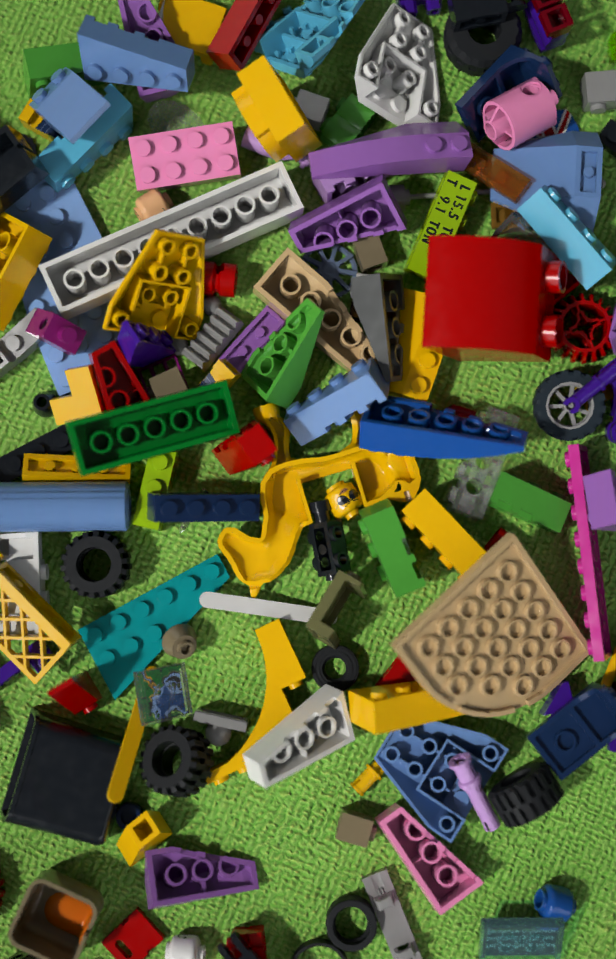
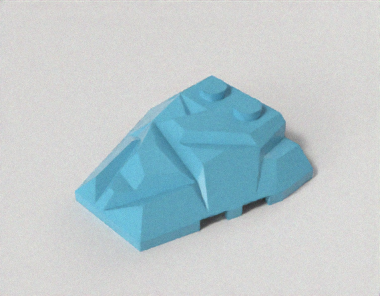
M304 0L305 4L296 7L293 11L290 6L282 9L284 16L275 21L270 20L254 51L264 55L276 70L304 79L322 64L365 0Z

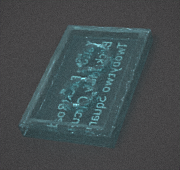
M563 917L481 918L478 959H561L565 928Z

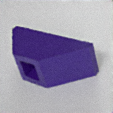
M127 319L122 323L116 343L129 365L145 367L176 352L172 345L173 339L165 330L155 329L153 326L149 327L140 322L136 323Z

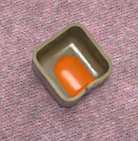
M44 870L29 885L9 928L8 938L10 943L14 947L39 959H78L85 949L88 936L103 909L104 898L102 893L56 870Z

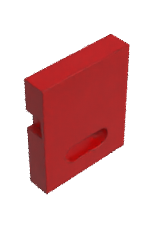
M137 907L101 943L116 959H143L152 948H155L165 938V935ZM117 940H121L132 952V955H127L117 944Z

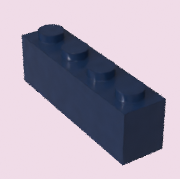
M148 492L147 519L153 522L259 521L260 494Z

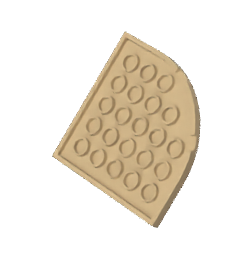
M510 532L502 537L389 643L419 684L432 697L451 709L475 717L504 716L515 713V709L521 708L526 704L528 706L533 705L550 693L589 655L586 639L518 538Z

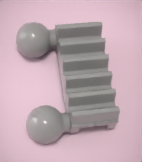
M214 295L204 297V313L210 316V322L205 323L203 330L197 332L196 339H191L190 346L188 340L174 339L172 337V345L176 349L174 355L185 356L203 372L209 369L244 326V323L221 305L220 299Z

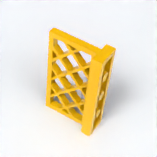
M5 561L0 564V602L2 605L0 621H3L4 634H0V650L36 685L82 636ZM8 602H15L19 606L20 616H9ZM9 621H20L21 635L10 634ZM27 621H34L38 625L39 635H28ZM11 639L22 640L23 653H16L11 648ZM28 640L40 641V653H29ZM46 640L54 641L61 648L57 654H47ZM29 658L41 659L42 670L38 674L30 667Z

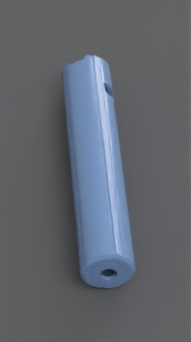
M127 481L0 482V532L128 531L130 528L132 501L130 484Z

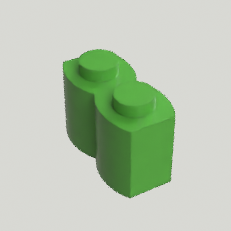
M352 93L347 99L343 97L335 108L337 113L332 118L327 117L320 127V131H322L321 141L328 146H333L362 137L376 119V112L358 102V97Z

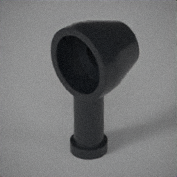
M47 391L38 393L32 401L35 413L44 418L54 416L49 400L57 396ZM42 399L47 400V404L44 407L39 405Z

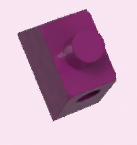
M40 308L36 309L25 332L68 355H75L87 333L86 330L63 317ZM47 319V323H46L45 327H44L43 329H41V328H42V324H43L44 321Z

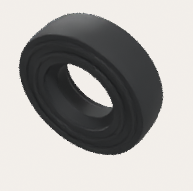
M339 644L335 650L327 645L321 648L314 656L312 675L320 687L327 684L338 690L345 691L358 678L359 662L356 655L348 647ZM339 658L344 661L346 671L342 677L334 679L326 674L325 665L329 659Z

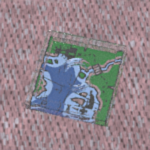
M185 662L133 672L141 726L193 715Z

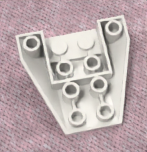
M393 3L358 55L354 76L358 102L396 126L409 123L438 122L441 102L433 31L426 24Z

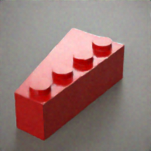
M115 340L88 354L105 410L149 399Z

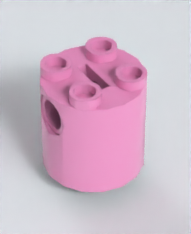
M532 77L487 101L482 111L486 135L499 148L511 150L557 124L556 105L559 102L556 92L548 90L537 77Z

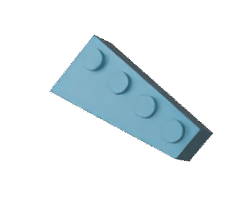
M111 83L104 89L107 94L103 97L111 106L74 144L64 137L57 136L37 156L49 173L44 180L57 193L62 188H69L74 183L75 177L82 171L84 173L89 171L96 159L101 155L106 156L109 154L116 142L120 139L125 140L133 131V105Z
M544 185L522 204L517 211L560 260L565 261L569 271L588 290L614 268L616 257L579 220L577 213L561 201L562 197L558 191L552 186L549 188L547 185Z

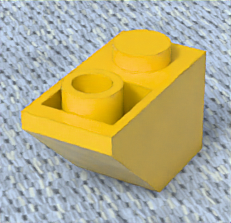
M146 810L125 827L116 845L128 865L132 867L145 857V851L155 849L171 836L173 832L159 811Z

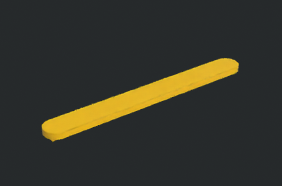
M150 666L144 672L158 668L155 666ZM151 688V689L153 690L152 694L148 697V699L150 700V702H151L150 697H152V696L154 695V691H155L153 688ZM138 694L107 791V799L111 803H118L124 797L146 724L142 723Z

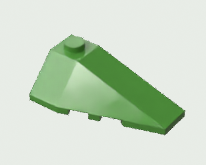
M306 298L286 318V325L279 332L274 331L269 336L270 341L263 348L258 347L252 353L241 372L242 377L267 402L285 408L291 405L302 387L325 313L323 309L309 298Z

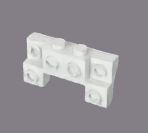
M42 532L0 534V552L4 556L1 561L7 560V563L50 604L49 591H45V580L49 578L48 564H45V559H42ZM8 602L9 616H20L19 606L15 602ZM0 621V634H4L3 621ZM9 621L10 634L21 635L20 621ZM27 621L28 635H39V627L34 621Z

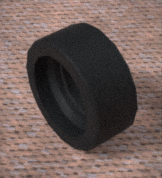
M351 894L336 899L330 905L326 915V930L329 939L336 947L343 951L355 952L367 947L374 939L377 931L376 915L368 900L359 895ZM347 907H356L362 910L367 918L365 932L360 937L354 939L345 938L340 935L335 925L338 913Z

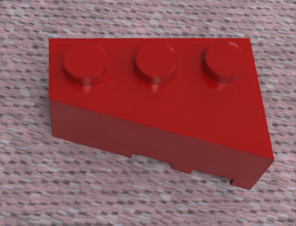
M252 420L240 429V433L231 435L211 451L227 473L232 475L257 466L259 463L262 466L268 464L276 457L274 452L278 449L257 421Z

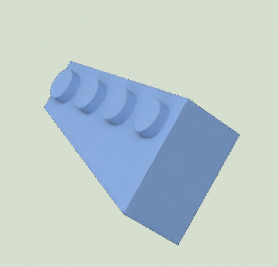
M85 15L77 32L85 80L182 92L189 91L195 75L193 49L159 39L157 42L147 38L145 33L135 31L133 34L119 29L117 24L108 22L106 25L95 21L96 17Z
M373 357L366 361L364 359L358 360L350 367L351 371L345 375L342 373L337 374L329 381L328 386L323 389L320 387L314 389L307 395L308 399L302 403L296 401L286 409L283 422L301 446L327 433L332 427L331 424L335 423L336 426H340L347 422L354 411L357 410L359 414H362L369 410L370 405L375 400L380 404L388 399L390 382L385 381L382 371Z

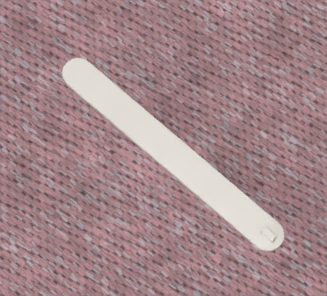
M204 592L199 597L201 606L205 608L308 622L316 607L215 592Z

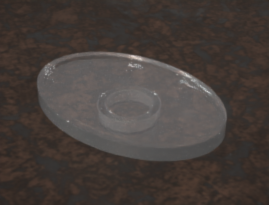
M159 101L150 108L148 113V122L152 134L204 126L194 111L176 101Z

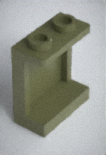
M341 570L337 572L305 625L313 637L335 650L341 640L335 630L331 628L332 624L351 593L363 599L368 595L364 587L365 585L361 582L362 578L349 570L347 573Z

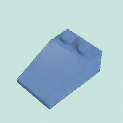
M65 67L64 69L57 70L51 76V82L45 88H40L32 96L33 101L29 105L52 129L74 144L111 104L75 72Z

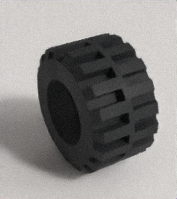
M101 531L85 532L81 536L73 538L71 544H67L65 547L67 550L66 554H62L61 560H64L61 571L65 573L64 581L70 584L69 588L72 591H77L78 595L89 598L113 595L117 590L125 586L126 580H129V570L132 569L130 558L132 557L130 552L127 551L125 543H122L118 537ZM93 549L104 550L111 560L110 571L102 580L90 579L83 569L84 558Z
M176 725L160 727L159 732L154 731L150 735L151 740H146L144 744L146 746L145 751H141L140 756L143 757V761L140 762V768L144 770L141 773L142 778L147 780L146 785L149 788H152L154 792L179 798H187L191 794L196 795L200 792L199 787L204 788L207 785L205 780L207 777L211 778L213 773L210 772V768L214 766L215 760H211L214 752L213 749L208 748L211 743L208 739L204 738L202 733ZM181 750V764L174 773L173 759L176 753Z
M534 762L515 770L500 780L489 792L488 798L504 825L510 828L525 825L546 814L561 800L564 791L546 762Z

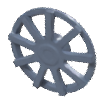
M339 243L327 247L332 249L330 259L326 258L322 249L317 250L322 260L321 262L309 257L316 250L306 252L302 257L304 262L317 266L318 269L315 271L327 280L332 288V281L334 280L342 286L344 290L335 293L337 297L343 296L350 291L351 282L347 285L339 277V274L356 277L358 271L352 253L340 246ZM337 250L346 256L338 262L334 261ZM350 261L352 270L339 268L342 264Z

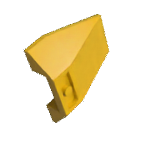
M155 229L110 300L102 328L104 330L120 331L122 323L127 319L136 323L140 322L149 327L153 326L155 329L165 330L174 339L190 341L191 339H196L197 332L200 330L204 318L205 239L203 237Z

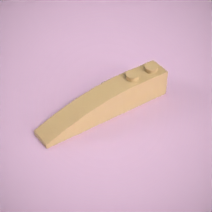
M287 247L254 285L253 294L285 321L306 298L311 299L325 311L315 342L316 347L348 372L351 371L350 367L360 359L366 361L373 357L378 364L369 340L359 324L355 322L347 311L348 309L344 303L337 297L329 282Z

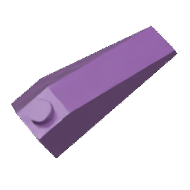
M118 0L124 31L133 34L135 31L145 33V36L151 40L158 42L159 39L175 43L150 0ZM137 86L139 97L146 103L169 98L180 92Z

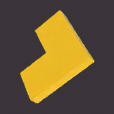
M92 364L65 370L72 395L49 400L56 425L65 424L64 421L105 411Z

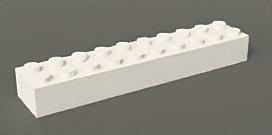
M280 161L38 266L61 316L68 320L110 302L155 229L203 237L205 239L206 260L291 223V221L303 216L304 206L283 162Z

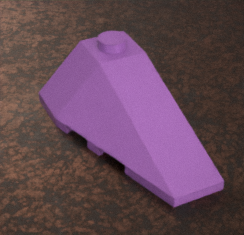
M173 846L145 851V888L148 910L259 889L255 861L185 850Z

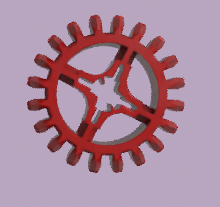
M580 293L577 296V300L573 295H570L567 298V302L561 300L558 303L559 308L554 307L553 315H561L562 319H564L568 312L571 311L572 326L564 331L561 347L553 348L554 352H557L559 349L564 351L561 354L562 359L566 358L569 354L571 355V363H575L578 357L581 364H585L587 359L593 363L597 361V355L603 358L606 355L605 350L612 349L609 332L613 314L608 315L611 306L605 308L601 306L604 302L603 299H599L595 303L594 294H590L587 300H585L584 294ZM580 310L588 311L592 313L596 318H588L584 314V311ZM579 325H580L581 327H589V326H591V327H590L589 329H587V331H585V332H584L583 330H581V331H579V330L574 331ZM601 327V338L598 344L594 346L592 342L594 340L593 330ZM568 339H576L584 348L574 346Z

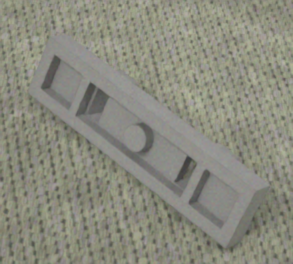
M384 867L362 876L363 884L393 959H423L387 868ZM409 943L408 948L401 951L397 949V947Z

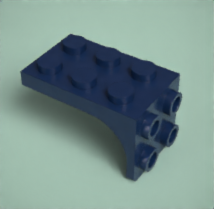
M511 44L455 103L472 140L479 143L486 136L482 115L483 106L486 102L532 77H537L548 90H554L558 99L562 97L559 87L560 82L555 77L552 69L553 64L547 57L538 56L531 53L527 48H519Z
M590 683L525 735L561 781L604 746L616 739V692L611 687L607 688L604 684Z

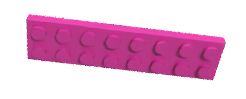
M573 444L568 445V452H565L566 467L571 469L572 477L568 478V489L570 494H574L575 505H571V515L573 521H577L578 531L574 532L576 548L580 547L581 558L577 559L578 572L583 574L584 585H581L582 601L587 602L588 612H584V624L586 628H590L591 639H587L588 654L593 655V661L599 662L605 661L612 656L598 532L591 529V524L588 520V506L583 476L590 475L587 446Z

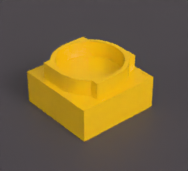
M264 55L237 73L243 85L232 92L231 95L254 136L271 158L278 162L289 154L298 162L307 156L309 152H313L323 145L284 79Z

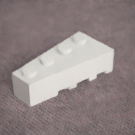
M323 685L242 755L249 779L266 789L354 741L355 736L344 692L330 685Z

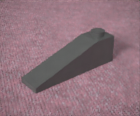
M385 273L352 277L350 295L385 381H402L403 348L399 344V337L401 333H404V324L400 323V310H405L403 277L399 274Z

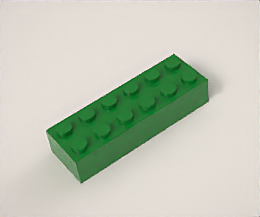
M227 380L207 383L64 421L77 469L81 476L240 433Z

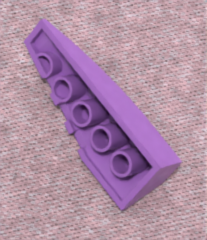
M456 121L404 124L309 152L308 154L312 180L380 176L381 174L387 176L442 173L448 170L460 172L466 169L473 158L469 132Z

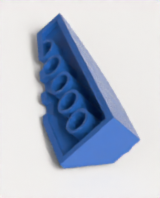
M388 396V399L380 404L375 400L370 405L369 410L363 413L360 420L359 448L372 452L392 453L397 456L435 459L492 457L524 452L528 432L496 422L487 425L484 424L481 418L470 415L468 418L455 415L456 410L445 408L444 412L433 409L432 403Z

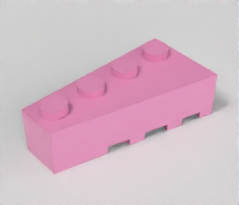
M394 803L374 818L433 909L440 916L484 884L478 876L397 803Z

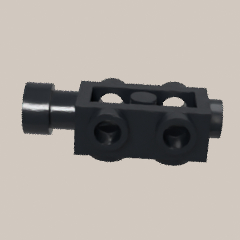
M322 500L309 503L310 513L314 515L315 524L308 525L307 539L313 546L314 558L312 565L318 572V577L325 576L326 581H331L339 570L342 572L351 571L342 519L331 520L329 501Z

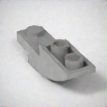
M37 308L29 312L0 339V378L39 347L38 343L42 340L25 332ZM46 319V320L44 321V323L42 324V328H41V329H43V328L45 327V325H46V323H47V319Z

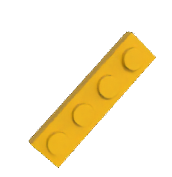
M24 453L22 481H127L130 484L131 463L81 476L78 472L74 455Z

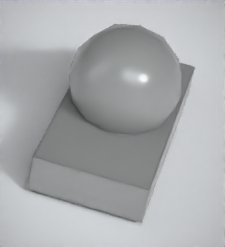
M200 707L196 709L193 721L208 724L205 729V736L215 746H222L230 740L231 729L246 732L249 722L248 718Z

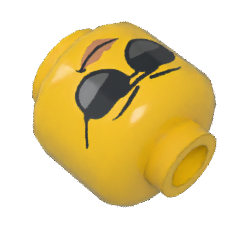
M341 480L326 490L325 500L329 501L330 511L336 519L346 517L350 521L359 515L358 510L363 505L359 491L352 482L345 483Z

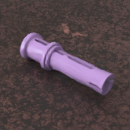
M459 753L449 760L448 766L451 770L455 771L459 779V787L468 794L486 832L489 830L490 832L495 831L500 827L501 823L482 788L481 775L475 771L471 763L472 757L470 753Z

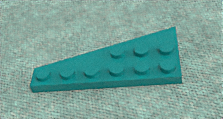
M219 554L212 556L78 629L114 700L136 679L135 673L140 675L139 672H142L163 650L162 638L166 631L174 625L187 624L203 607L199 602L200 595L204 592L216 593L231 577Z

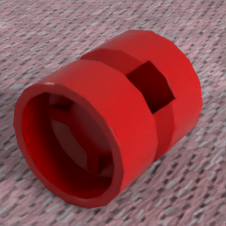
M204 261V295L213 296L215 292H218L220 297L235 298L238 264L223 262L221 266H217L216 262Z

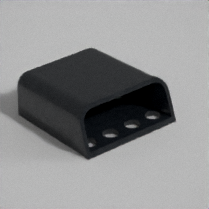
M31 707L0 811L3 822L17 824L93 845H103L111 835L120 802L111 803L107 799V791L124 737Z

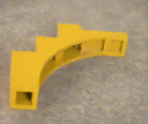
M280 618L255 629L266 667V692L260 717L250 736L240 749L228 760L210 768V772L213 773L211 778L207 777L205 780L207 785L214 782L215 786L230 779L228 775L237 770L239 774L246 772L247 769L242 754L294 711L283 688L288 687L289 690L301 686L304 684L302 679L306 678V673Z

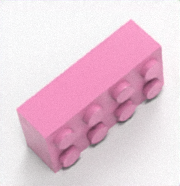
M232 121L128 137L136 187L140 194L146 193L151 189L161 191L242 178Z

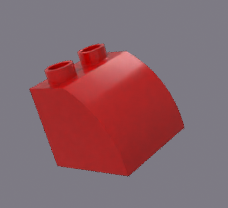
M429 235L422 347L457 361L550 362L551 348H560L564 336L562 316L553 315L554 294H563L567 285L565 261L557 260L556 254L543 244L486 236Z

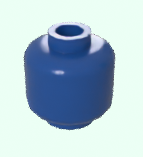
M548 883L543 885L541 889H538L534 896V907L542 919L559 920V923H565L576 912V900L571 890L567 887Z

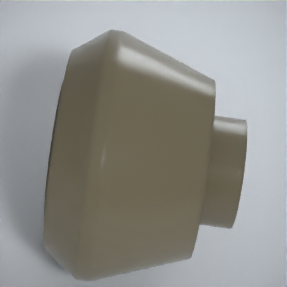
M188 624L172 626L162 638L163 650L166 654L175 658H188L195 652L197 647L196 632Z

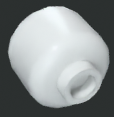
M177 934L173 936L171 941L166 943L165 959L206 958V946L201 945L200 938L197 935Z

